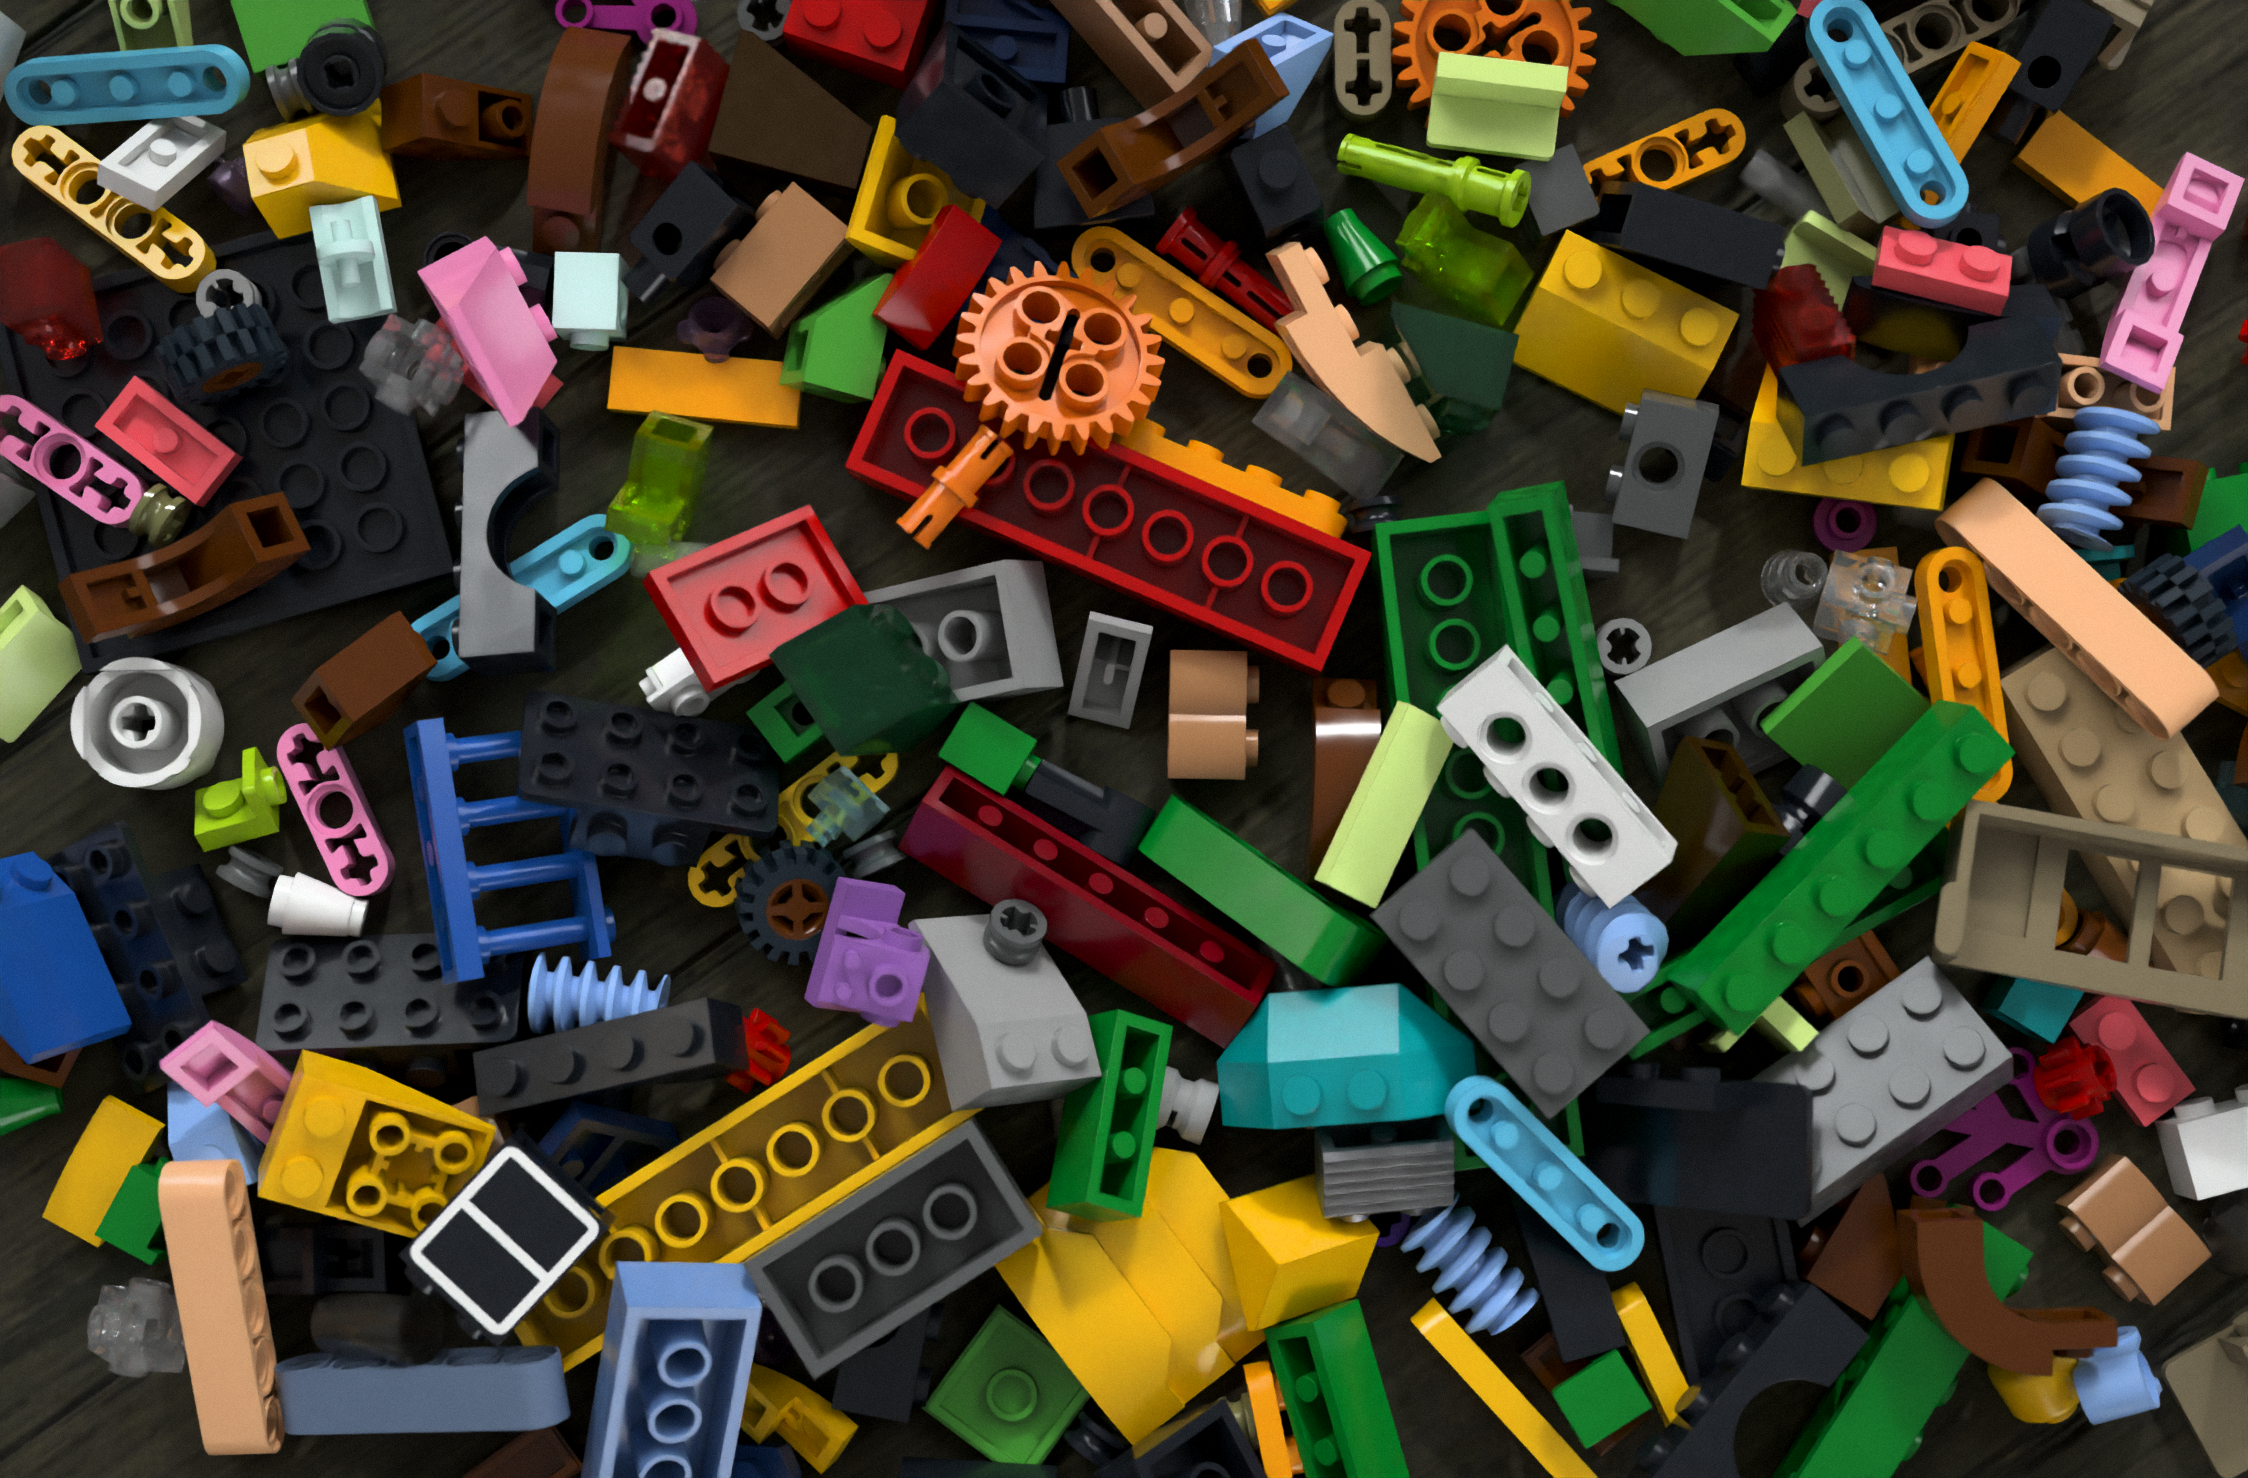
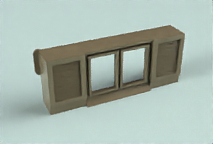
M1970 799L1950 821L1933 935L1931 962L2214 1016L2248 1020V848ZM2069 849L2139 862L2125 962L2055 950ZM2162 866L2232 878L2219 979L2148 967Z

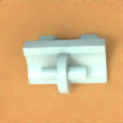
M370 195L341 204L309 207L329 321L333 324L396 313L397 307L377 199Z

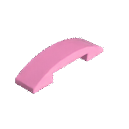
M2186 152L2181 157L2150 217L2155 236L2154 254L2147 263L2125 273L2106 328L2099 367L2156 394L2164 390L2184 335L2178 333L2212 243L2226 229L2244 178L2189 152Z
M211 1020L160 1061V1069L205 1107L208 1108L216 1102L267 1145L293 1073L278 1060L236 1031Z

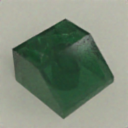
M1393 301L1381 325L1378 340L1383 344L1386 351L1394 348L1398 352L1411 377V381L1405 384L1416 405L1422 403L1432 417L1437 418L1436 424L1438 428L1446 432L1470 436L1472 435L1473 428L1483 431L1500 411L1519 335Z
M854 604L777 646L769 654V657L840 757L911 752L961 703L948 685L950 680L945 669L936 660L925 654L912 636L913 627L903 613L890 605Z

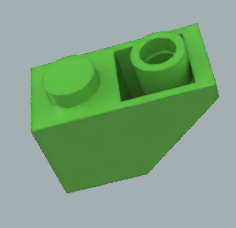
M883 273L861 278L792 322L779 385L846 404L873 401L874 393L878 391L886 373V359L882 356L886 333L890 328L873 317L872 313L890 283L893 274Z

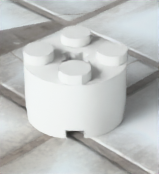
M145 657L119 659L100 669L101 672L94 677L88 686H83L75 698L71 712V734L75 748L83 760H87L91 767L110 783L152 790L173 789L186 785L196 778L205 775L215 763V758L220 750L224 736L223 710L212 684L185 667ZM155 716V728L149 730L148 733L143 732V720H150Z

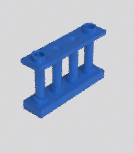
M443 718L420 720L405 727L403 734L443 985L484 978L483 965L488 964L492 956L579 942L581 961L612 956L610 943H614L616 939V924L611 908L608 905L603 906L595 854L591 851L568 848L570 825L576 809L522 800L518 795L465 803L463 797L455 796L452 772L458 770L459 764L518 757L521 730L455 739L453 733H445ZM558 816L564 854L478 867L475 866L473 861L466 862L462 836L468 835L469 828ZM564 879L569 880L574 917L486 931L482 925L476 926L472 900H477L480 892Z

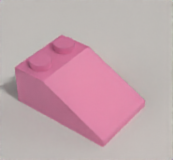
M484 236L418 270L417 273L478 384L507 425L512 428L524 420L556 365L557 360L548 343L558 337L540 304L538 303L531 308L526 304L518 286L528 281L511 249L507 247L498 251L497 247L488 237Z

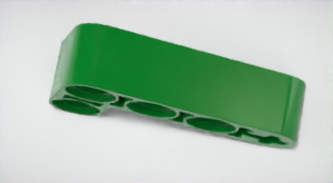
M1171 794L1137 847L1156 864L1291 962L1330 986L1336 988L1358 986L1389 940L1374 925L1347 908L1330 902L1202 810L1175 794Z

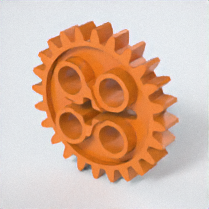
M1402 0L1398 12L1409 21L1394 23L1391 37L1406 44L1394 48L1391 57L1392 63L1406 65L1408 68L1398 74L1395 82L1396 88L1415 87L1416 91L1410 97L1407 104L1409 111L1419 109L1425 105L1430 109L1434 73L1439 51L1477 56L1484 40L1491 46L1495 45L1512 33L1519 23L1529 16L1535 15L1539 18L1540 22L1512 36L1507 42L1502 55L1493 50L1483 57L1527 62L1522 54L1523 47L1527 45L1544 47L1551 56V65L1569 67L1566 93L1559 110V116L1568 119L1575 106L1567 95L1583 97L1589 86L1577 74L1591 73L1596 64L1595 58L1580 52L1591 48L1597 39V33L1579 30V27L1589 19L1592 13L1591 8L1581 7L1572 9L1571 3L1573 0H1512L1516 12L1508 16H1500L1488 8L1485 0ZM1441 29L1457 31L1462 36L1465 47L1458 51L1444 50L1436 43L1433 34ZM1429 115L1424 125L1426 129L1428 128Z
M1035 261L1030 278H1026L1015 266L1009 270L1006 285L991 277L988 279L985 295L973 293L968 312H962L953 348V356L958 358L955 379L967 381L963 397L965 402L984 400L979 420L984 422L999 416L1003 419L999 436L1005 438L1016 429L1025 432L1023 439L1024 448L1028 450L1035 444L1038 437L1047 439L1051 455L1057 454L1062 441H1070L1077 455H1083L1089 437L1103 450L1109 447L1113 432L1127 438L1130 435L1134 421L1143 422L1146 419L1151 402L1155 401L1161 385L1159 377L1165 363L1164 358L1157 356L1162 342L1161 336L1147 334L1153 318L1152 315H1132L1137 300L1135 294L1118 300L1113 296L1117 280L1112 278L1101 287L1092 284L1093 268L1087 267L1080 278L1077 279L1070 276L1068 264L1061 261L1056 275H1048L1042 263ZM1068 315H1075L1078 318V322L1050 400L1043 401L1039 398V394L1049 364L1054 356L1063 325ZM1030 319L1039 320L1045 324L1035 323ZM1091 340L1100 341L1105 345L1096 344ZM1011 369L1021 370L1028 375L1016 374ZM1072 391H1081L1089 397L1079 396Z

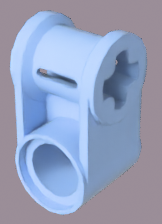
M2136 1326L2118 1327V1347L2094 1348L2093 1357L2079 1359L2077 1367L2073 1368L2074 1384L2087 1418L2093 1425L2160 1407L2159 1396L2163 1389L2158 1378L2153 1377L2146 1358L2139 1350L2142 1338Z

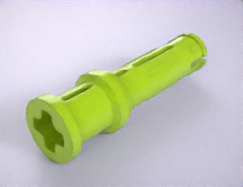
M1352 133L1345 136L1337 155V160L1347 161L1346 163L1339 162L1337 164L1339 173L1363 177L1393 187L1434 196V198L1444 200L1446 207H1450L1452 212L1465 214L1468 210L1492 215L1499 217L1501 225L1511 228L1518 225L1523 217L1530 196L1531 176L1529 172L1516 169L1512 174L1486 168L1481 166L1479 159L1470 156L1460 157L1454 162L1394 145L1379 143Z

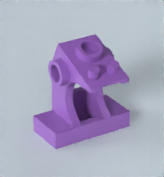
M838 877L804 996L805 1000L817 1008L861 1013V1017L865 1020L881 1026L897 1027L900 1020L912 1023L929 963L930 949L922 944L924 937L921 934L902 928L897 924L906 893L895 885ZM849 931L867 939L846 937V934Z

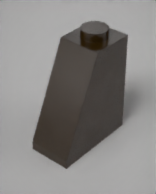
M741 29L708 148L716 167L786 185L795 182L805 190L856 202L875 138L872 127L754 32Z
M1685 736L1678 744L1653 815L1678 844L1672 862L1630 894L1663 923L1668 937L1701 940L1792 837L1731 742Z

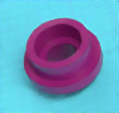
M1823 498L1813 511L1811 525L1813 534L1822 547L1830 552L1852 553L1864 548L1872 540L1876 531L1877 518L1871 503ZM1841 510L1850 512L1855 518V528L1851 533L1841 531L1836 525V515Z

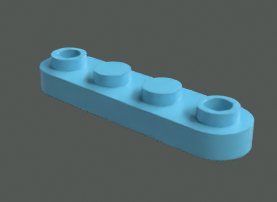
M1861 0L1821 1L1813 10L1806 28L1807 46L1898 207L1910 222L1919 227L1931 229L1943 227L1951 223L1958 216L1968 198L1969 185L1967 178L1873 13ZM1832 29L1841 30L1847 35L1848 40L1845 42L1833 41L1827 32ZM1925 190L1935 192L1939 196L1941 203L1938 205L1926 204L1921 199L1920 192Z
M219 44L38 57L14 67L8 73L4 82V95L12 112L20 120L32 126H59L224 113L245 99L250 88V75L242 58L232 49ZM214 67H217L226 78V85L220 83L215 78L213 73ZM41 80L50 87L52 97L43 92L40 85Z
M595 514L583 518L511 562L510 567L515 581L536 589L557 609L558 615L625 574L635 557V542L631 533L620 521L609 515ZM602 542H613L614 550L612 555L606 560H596L595 550L597 546ZM459 594L411 624L412 628L424 638L431 653L434 646L440 641L448 640L450 644L448 655L442 660H437V665L425 677L426 679L440 682L447 681L470 669L468 665L458 658L452 644V624L455 619L459 618L460 614Z
M1470 1076L1461 1080L1453 1087L1445 1103V1117L1449 1127L1594 1267L1603 1271H1618L1626 1268L1636 1260L1643 1248L1645 1239L1644 1228L1639 1218L1505 1087L1488 1076ZM1484 1098V1106L1481 1112L1477 1115L1469 1116L1468 1110L1472 1102ZM1611 1223L1609 1233L1604 1238L1597 1239L1598 1230L1604 1224Z

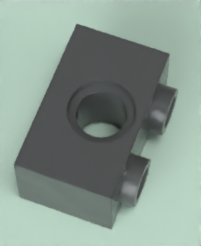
M1643 388L1640 405L1627 402L1618 440L1630 442L1624 467L1612 464L1603 498L1604 502L1615 504L1611 522L1683 539L1688 538L1719 416V404ZM1655 447L1670 450L1677 459L1678 464L1676 468L1665 476L1649 474L1643 468L1640 460L1647 450Z

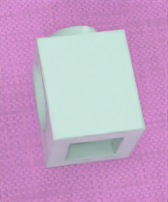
M555 252L552 326L563 340H570L571 348L586 351L608 350L609 341H627L629 289L622 282V278L629 272V266L620 254Z

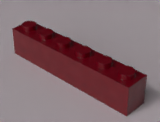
M951 763L947 764L921 801L897 847L993 907L1001 901L1008 899L1025 900L1035 905L1044 914L1047 921L1045 939L1224 1049H1227L1257 1007L1279 966L1276 962Z

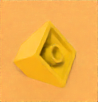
M379 97L365 111L355 115L332 116L325 112L256 130L243 144L251 198L278 240L313 231L309 207L341 204L360 197L373 195L377 199L379 212L402 207L392 153L382 152L381 101Z

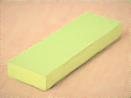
M1397 702L1314 878L1315 880L1374 909L1377 908L1454 743L1443 729L1440 720L1409 703Z

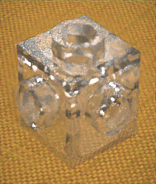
M390 313L382 329L370 340L359 370L376 386L378 391L374 397L381 403L406 416H410L412 410L416 408L434 417L441 403L444 405L449 404L458 393L464 376L461 368L465 362L450 345L453 337L440 327L421 318L414 325ZM417 369L414 377L412 378L413 372Z
M1836 549L1819 601L1812 633L1815 636L1839 642L1842 646L1853 635H1856L1872 651L1887 656L1894 632L1904 635L1908 634L1917 605V597L1906 595L1913 570L1897 566L1890 560L1882 557H1864Z
M142 1277L131 1278L129 1287L102 1285L98 1305L92 1309L88 1318L87 1335L89 1341L87 1349L108 1361V1370L131 1377H146L149 1371L182 1373L187 1354L177 1299L169 1293L170 1285L163 1281Z

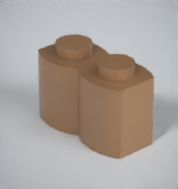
M1170 650L1167 779L1245 780V767H1257L1258 729H1246L1247 703L1258 704L1259 665H1247V651Z
M2110 1153L2054 1202L2057 1209L2065 1217L2058 1223L2060 1229L2081 1251L2087 1253L2093 1248L2107 1266L2101 1272L2103 1278L2127 1302L2132 1301L2136 1297L2143 1303L2155 1306L2212 1256L2197 1234L2167 1204L2154 1185L2126 1156Z

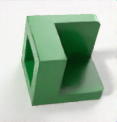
M1616 1349L1586 1357L1590 1363L1589 1366L1552 1390L1553 1398L1571 1425L1570 1429L1586 1449L1653 1407Z

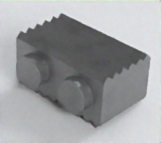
M1444 1114L1398 1121L1314 1126L1315 1189L1324 1219L1337 1218L1344 1222H1360L1367 1219L1370 1214L1401 1211L1411 1216H1422L1432 1212L1435 1207L1454 1205L1453 1184L1455 1181L1453 1173L1455 1170L1453 1162L1455 1161V1147Z

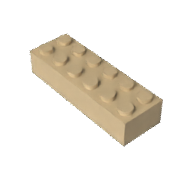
M2051 642L1999 672L2009 742L2054 814L2248 848L2246 837L2180 731L2167 742L2152 736ZM2077 851L2129 935L2139 862ZM2162 866L2149 960L2154 964V968L2219 979L2232 878ZM2174 1008L2176 1012L2205 1015L2204 1013Z

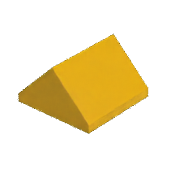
M884 115L880 118L845 239L877 265L897 269L902 261L913 260L942 206L956 204L980 223L986 202L980 198L973 199L963 194L953 184L950 176L930 161L922 162L912 157L902 147L899 139L894 136L896 119Z
M1315 1173L1218 1203L1248 1331H1257L1336 1302L1356 1297L1380 1231L1369 1218L1360 1222H1344L1337 1218L1324 1219L1315 1189Z

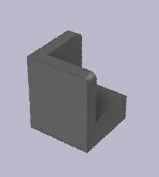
M1573 143L1556 149L1550 161L1529 160L1513 167L1510 174L1516 169L1529 172L1531 176L1530 196L1521 220L1534 250L1546 246L1552 235L1594 219L1599 214L1600 207Z
M1569 504L1584 578L1606 580L1619 573L1620 560L1612 559L1614 523L1611 520L1613 514L1573 511V505Z

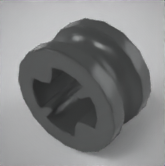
M740 0L737 8L739 26L743 30L754 32L772 48H779L786 44L782 29L791 6V1ZM765 4L776 5L775 9L781 20L779 26L773 28L771 23H769V31L758 30V24L752 15L754 10L760 6L761 10L765 12Z
M297 57L289 59L288 66L284 69H278L274 64L265 68L267 82L280 114L287 122L295 120L296 113L299 110H306L309 114L318 112V109L304 97L297 82L296 65L299 60Z
M895 829L878 834L842 852L845 860L850 859L855 863L856 869L852 874L854 879H864L908 858L905 852L897 850L894 846V840L898 836Z
M238 844L230 845L227 851L231 855V860L227 865H219L216 870L217 875L249 893L262 898H269L272 893L269 881L273 877H279L284 869L274 861Z
M1008 899L1001 901L991 911L989 923L984 930L983 942L986 949L995 958L1004 963L1015 965L1028 963L1036 957L1040 950L1041 941L1047 931L1046 918L1035 905L1025 900Z

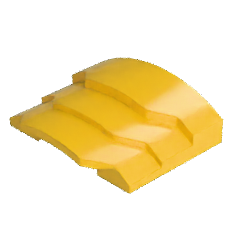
M1154 1146L1141 1218L1100 1223L1046 1208L1050 1181H1048L1026 1198L1043 1225V1234L994 1265L1065 1364L1132 1446L1185 1408V1404L1234 1367L1236 1362L1266 1340L1263 1330L1265 1328L1257 1331L1247 1330L1218 1204L1230 1198L1195 1152Z

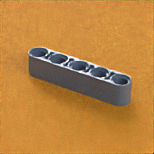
M552 1345L316 1352L298 1355L274 1366L285 1433L290 1435L535 1430L558 1424L571 1415L560 1349Z

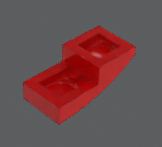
M956 204L942 206L913 260L900 263L874 309L872 316L918 350H927L951 321L978 283L1001 245L1002 240Z

